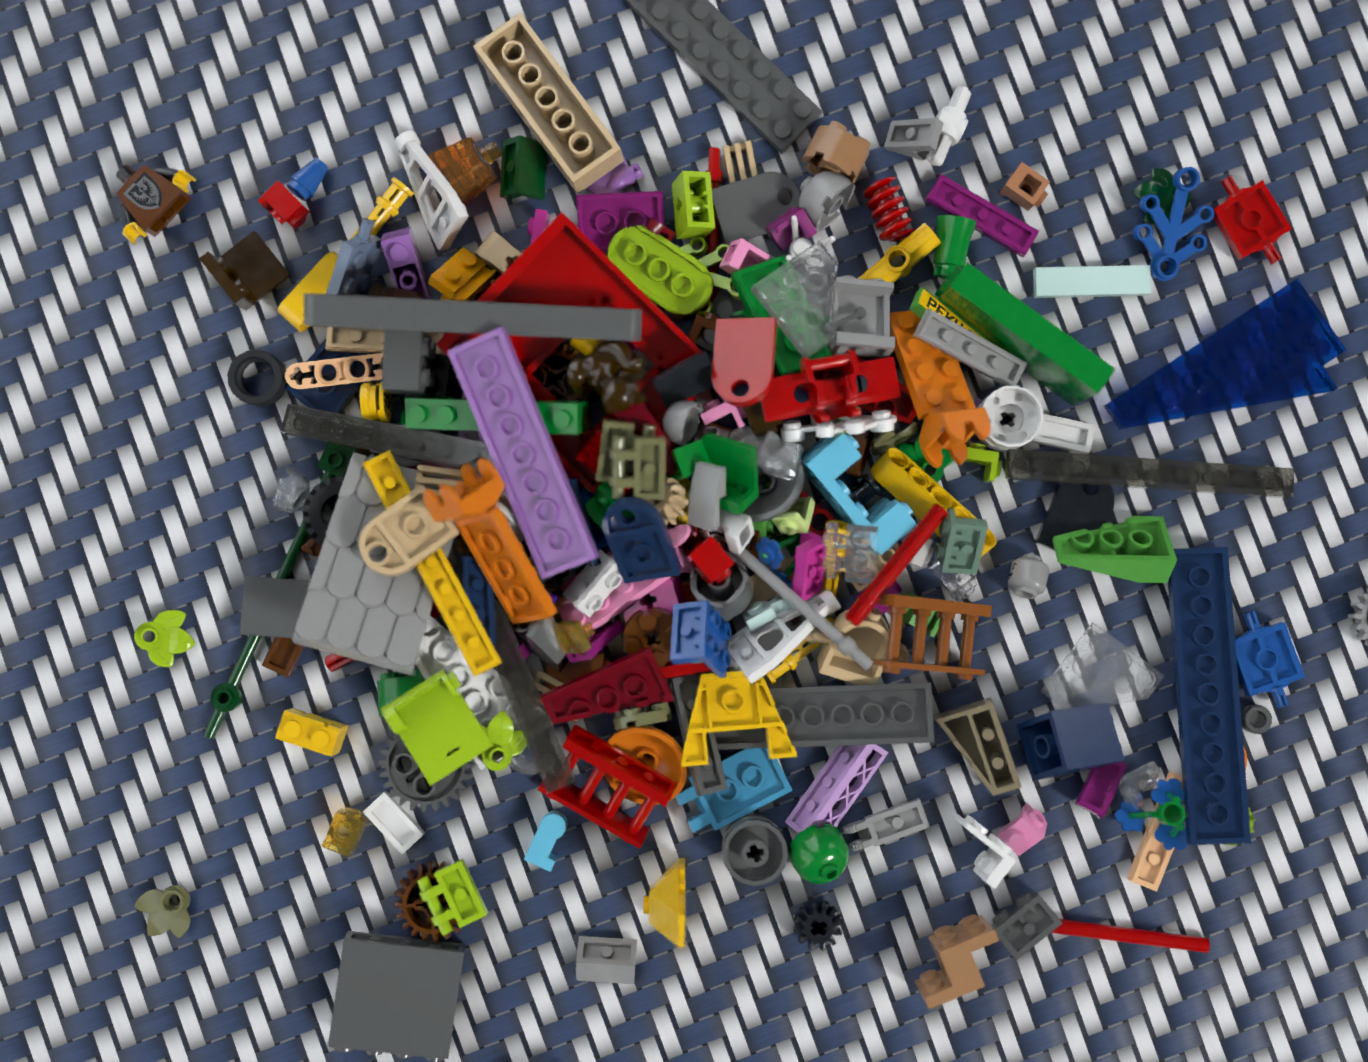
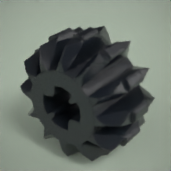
M810 899L811 908L808 909L804 904H801L799 908L803 915L794 914V921L798 924L793 926V931L800 934L798 937L800 944L808 941L809 950H813L816 943H818L821 951H824L826 949L824 942L828 941L834 946L836 941L832 935H842V930L837 926L843 923L841 916H835L838 911L835 906L827 909L828 903L826 900L823 899L819 907H817L815 899ZM813 921L822 922L823 927L821 929L816 926L813 927Z

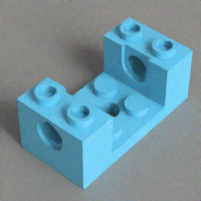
M842 432L836 433L831 437L821 438L800 456L804 466V474L844 522L851 524V531L863 546L872 552L883 555L917 525L912 518L915 515L914 512L904 501L901 503L896 499L889 501L888 498L884 497L869 510H866L859 502L855 504L848 497L851 493L849 488L840 479L838 481L835 479L862 457L857 450L860 447L850 434L845 435Z

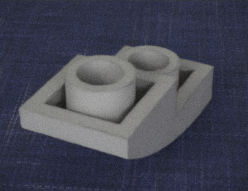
M702 461L696 463L689 495L688 525L710 531H715L720 527L719 499L726 495L725 467Z

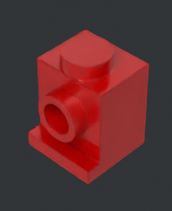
M278 180L257 200L279 223L283 225L285 222H288L294 229L302 226L306 221V216L310 213Z

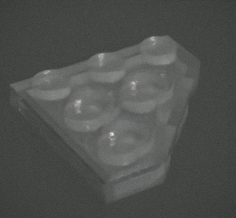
M820 240L754 284L751 288V291L771 317L776 318L778 326L803 358H809L825 347L831 341L832 333L825 332L824 325L827 322H831V317L834 313L836 291L834 290L838 262Z
M1091 623L1040 692L1062 709L1107 702L1109 705L1148 699L1164 678V675L1097 624Z

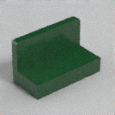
M521 135L502 141L500 198L511 200L525 196L539 201L545 198L546 151L539 141Z

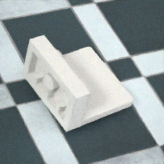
M957 814L954 819L990 847L987 851L984 850L977 856L974 862L976 866L973 871L995 889L1017 861L1009 855L1012 849L992 833L988 837L985 836L988 830L969 815L964 819Z

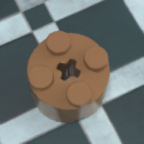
M831 121L830 125H822L817 128L802 158V163L806 161L809 163L806 169L813 175L830 170L843 174L854 184L869 156L868 149L871 144L867 139L860 136L855 137L847 132V128L843 124Z

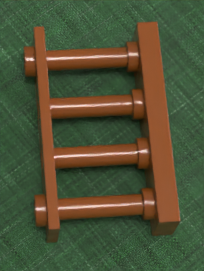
M886 593L879 600L877 605L889 606L888 612H891L886 659L871 658L874 661L873 665L883 666L882 672L900 674L901 668L955 673V678L972 680L973 675L985 676L986 670L971 668L975 622H978L979 616L991 617V605ZM907 608L913 609V615H916L911 662L898 661L903 614H906ZM931 611H937V617L940 618L935 664L923 663L928 616L931 617ZM955 613L961 614V620H963L959 666L947 665L952 619H955Z

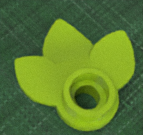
M179 610L161 612L153 622L142 623L136 629L134 634L136 644L148 652L150 660L157 666L172 667L174 654L186 652L195 646L196 643L191 635L180 628L186 617L185 612ZM146 631L155 633L154 641L148 642L145 640L144 634Z
M505 711L497 713L487 728L481 725L493 744L491 748L481 753L482 761L492 771H501L507 768L511 763L512 757L522 753L527 746L528 731H514L513 722ZM495 751L503 753V758L498 762L492 760V754Z

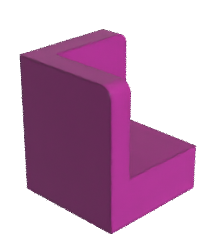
M792 207L766 226V229L780 250H785L793 242L791 217L794 215L797 217L800 237L809 239L817 233L803 208Z

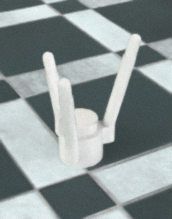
M794 215L791 217L793 242L790 245L789 255L786 256V260L790 266H794L795 263L804 264L809 261L811 256H817L821 250L834 242L835 237L830 236L816 247H813L808 239L799 236L797 217Z

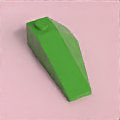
M1133 516L1126 518L1123 523L1112 525L1109 522L1102 524L1099 529L1091 531L1081 529L1054 536L1052 540L1058 563L1138 583H1167L1177 562L1163 516Z

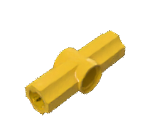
M923 223L901 243L890 247L885 252L884 257L858 279L870 280L879 278L885 282L894 283L900 277L908 275L912 267L941 244L932 229L926 223ZM897 256L906 258L905 263L901 267L891 266L892 260Z

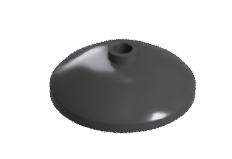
M771 436L755 437L744 443L753 445L757 450L759 497L742 514L751 516L752 522H763L782 515L795 503L804 483V466L799 454L789 443ZM771 482V486L768 489H764L765 485Z

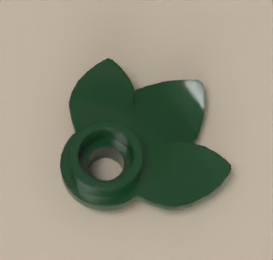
M1153 168L1151 170V181L1143 182L1132 193L1139 200L1145 195H1156L1160 200L1161 209L1169 220L1173 204L1172 194L1176 191L1173 185V174L1166 169ZM1188 192V196H1187L1185 208L1188 206V204H1189V202H1190V193H1189V192ZM1150 198L1146 201L1149 209L1153 206V201ZM1145 213L1143 222L1156 225L1150 214Z

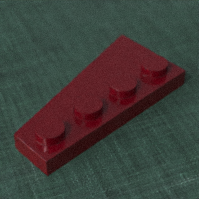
M650 646L540 695V699L553 724L588 718L593 714L603 712L608 714L619 712V709L637 706V708L650 706L649 703L664 701L665 703L675 701Z

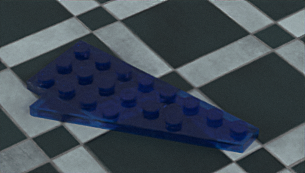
M1297 278L1105 404L1104 408L1118 429L1121 430L1335 391L1338 387L1323 365L1346 351V348Z

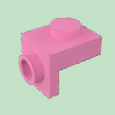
M718 398L702 406L704 411L699 414L704 425H707L731 413L738 428L745 426L742 419L747 417L743 407L733 406L725 401L720 403Z
M1027 803L1022 807L1019 816L999 830L998 837L1020 856L1044 839L1048 823L1039 810L1033 809Z

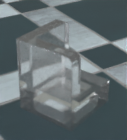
M768 431L757 458V465L766 474L793 480L804 448L800 444L783 441L774 432Z

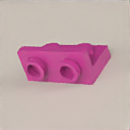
M810 531L808 533H800V543L794 556L796 562L792 579L793 591L804 601L823 590L828 539Z

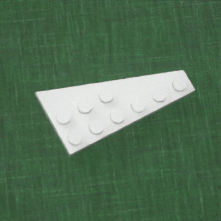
M430 616L415 663L425 680L442 669H445L448 673L453 671L462 684L458 688L480 725L486 728L492 718L500 711H505L509 715L514 725V731H528V740L554 725L546 712L493 668L474 678L452 634ZM495 751L492 754L493 761L503 757L501 751ZM481 754L474 758L480 770L486 767L482 761Z

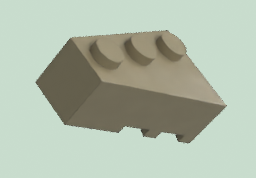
M991 697L935 714L937 723L943 728L993 796L1022 788Z

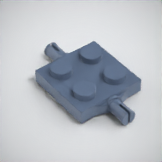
M362 218L355 237L351 240L343 241L326 294L354 295L364 292L370 286L373 266L379 260L381 254L379 249L381 239L373 234L370 235L374 225L372 220Z

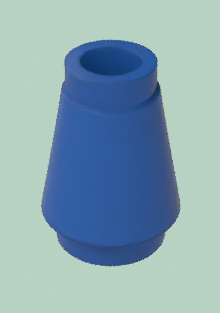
M315 157L289 177L290 182L287 184V187L296 197L306 201L308 197H313L329 169L324 162Z

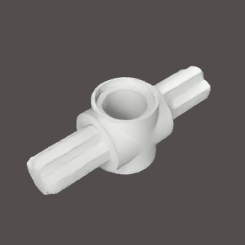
M965 86L955 88L949 105L941 108L936 116L944 124L936 150L929 151L927 161L933 166H941L943 164L949 147L959 142L966 129L968 120L964 111L971 92Z

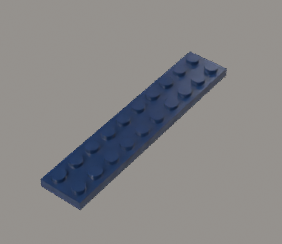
M1228 547L1174 549L1177 562L1168 580L1187 844L1251 843Z

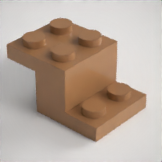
M973 914L961 919L960 924L953 927L948 925L939 927L933 932V935L928 936L941 970H928L922 973L919 979L914 981L929 1009L985 987L971 952L999 941L995 929L982 915L977 916Z

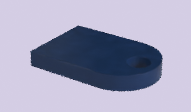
M625 497L613 502L603 518L602 528L624 583L680 575L682 565L664 519L658 509L651 503L635 497ZM628 509L635 514V518L624 516L621 510Z

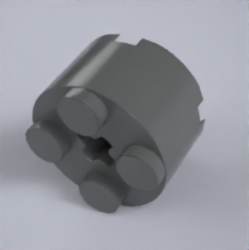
M726 552L734 561V564L729 568L732 573L719 584L716 581L706 583L694 567H692L690 572V588L696 601L707 600L725 621H729L748 607L754 595V590L745 564L734 554Z

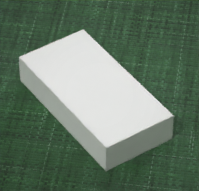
M1043 414L1044 421L1040 432L1031 442L1084 454L1090 453L1096 425Z
M386 790L363 813L403 855L426 832L394 798L390 797L391 794Z

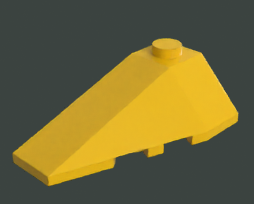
M679 858L650 886L649 896H644L643 914H649V924L677 947H684L685 858Z

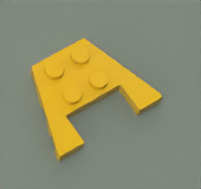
M742 671L726 672V677L719 678L715 673L700 675L680 767L709 764L706 733L765 728L768 759L797 757L796 749L792 746L787 734L788 731L784 722L780 719L775 702L763 676L751 684Z

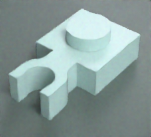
M777 595L770 601L764 600L751 603L746 608V611L741 614L750 630L753 631L777 618V613L786 611L793 606L781 595Z

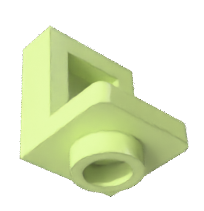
M798 497L785 513L771 520L781 534L808 533L815 502L811 497Z

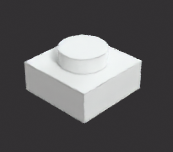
M927 540L909 565L918 568L922 567L923 563H929L934 548L930 547L933 540Z

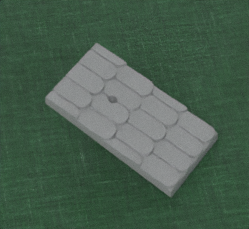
M353 452L295 627L293 643L412 675L434 600L416 566L398 576H384L372 571L365 564L359 549L361 533L365 526L384 512L386 508L362 464L372 458ZM399 466L411 491H413L417 471ZM423 475V477L444 479L437 476ZM422 484L426 489L439 490V486ZM453 539L441 547L447 559ZM381 546L374 547L370 551L369 557L374 562H382L387 557V550Z

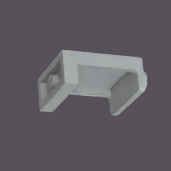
M851 275L836 278L830 289V322L834 323L853 314L854 310L858 307L865 309L866 317L861 320L856 318L837 327L833 333H829V348L833 355L845 354L846 350L854 349L857 357L882 359L890 356L895 349V337L890 336V294L894 290L893 282H885L879 278L870 280L857 279Z

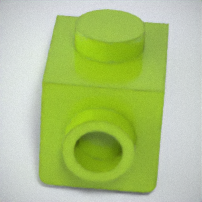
M968 443L967 459L965 462L985 465L983 482L990 483L995 481V477L1000 476L1002 469V460H998L999 452L985 450L986 445Z

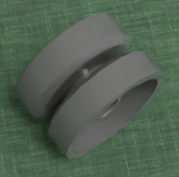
M756 813L747 814L731 822L724 831L721 842L724 864L730 875L740 883L750 886L766 885L776 879L785 868L788 857L787 844L780 828L769 817ZM756 845L758 850L751 852L750 846Z

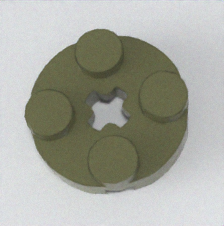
M668 702L614 712V729L621 730L633 725L637 727L672 720L671 708H669Z

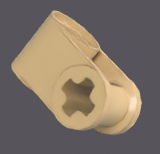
M491 231L474 254L484 261L487 266L503 274L522 253L511 246L498 233Z

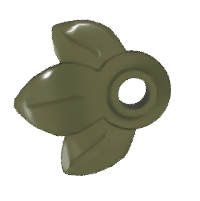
M914 421L907 429L895 434L892 430L882 432L873 438L870 442L872 454L874 456L880 455L881 457L889 448H896V445L912 438L918 432L917 423Z
M172 885L165 890L151 889L141 895L134 905L139 911L149 913L147 923L148 936L161 935L171 930L176 937L181 938L189 929L191 918L187 908L190 904V894L183 886ZM173 895H177L179 897V904L173 902Z

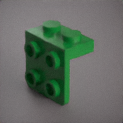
M708 432L702 437V441L710 463L726 468V495L719 499V509L741 515L759 497L757 450L751 444Z

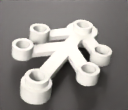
M878 410L872 412V416L843 417L818 424L815 423L812 415H810L811 425L802 426L800 420L783 422L781 439L783 442L802 441L805 439V432L816 431V437L820 438L831 437L845 430L847 434H860L868 429L871 432H888L894 430V423L897 422V417L890 415L889 410Z

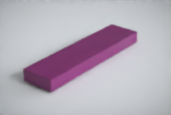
M942 174L939 175L925 199L926 202L948 215L975 220L977 224L974 230L1022 258L1027 254L1039 233L1037 229Z

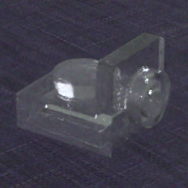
M939 561L930 567L932 574L946 588L953 601L969 597L977 586L974 574L941 572Z
M1154 760L1122 776L1121 788H1119L1125 802L1127 804L1132 803L1136 810L1142 808L1144 800L1138 790L1142 792L1150 790L1157 784L1156 781L1159 779L1160 769Z

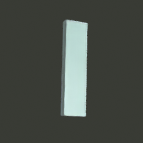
M1150 265L1036 267L1033 269L1034 298L1148 296L1151 294Z

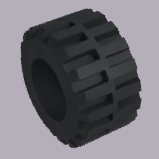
M343 476L327 478L320 484H316L305 498L302 510L303 522L310 536L321 546H323L328 529L323 519V509L329 500L338 497L344 481Z

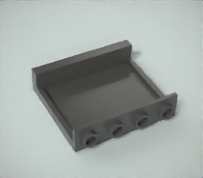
M347 931L343 941L328 1047L335 1048L339 1052L362 1050L369 1055L392 1053L399 1058L421 1056L429 1061L448 1059L465 944L446 941L434 942L428 939L422 941L419 938Z

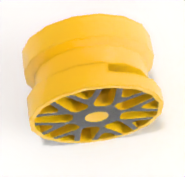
M370 382L361 384L360 408L365 423H374L375 420H380L382 423L391 421V393L382 389V382H378L377 385H372Z

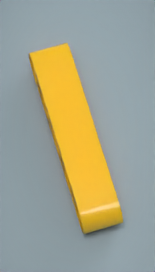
M889 448L871 467V474L874 479L900 502L904 501L920 520L934 504L942 506L946 512L948 508L954 509L956 518L977 519L905 453L897 448ZM939 525V527L935 530L934 533L941 538L942 536H940ZM989 528L987 529L981 557L991 550L997 542L996 537Z

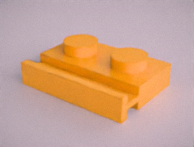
M463 247L430 275L428 284L450 300L470 301L489 284L491 279L495 278L497 270L487 268L484 261Z

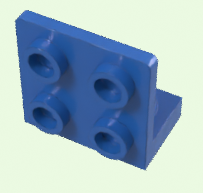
M707 600L673 604L670 660L674 664L704 662L719 678L726 677L727 667L730 666V655L727 650L728 640L731 638L730 624L725 621Z

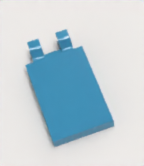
M767 748L741 749L721 760L728 789L697 797L691 775L688 777L691 786L683 788L675 798L679 806L693 799L695 800L701 813L686 819L692 832H696L710 823L716 831L793 790L778 760L768 759Z

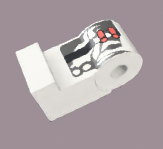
M719 509L720 527L715 531L699 528L700 533L704 538L712 536L714 539L727 542L729 551L740 555L755 534L751 516L745 514L738 515Z

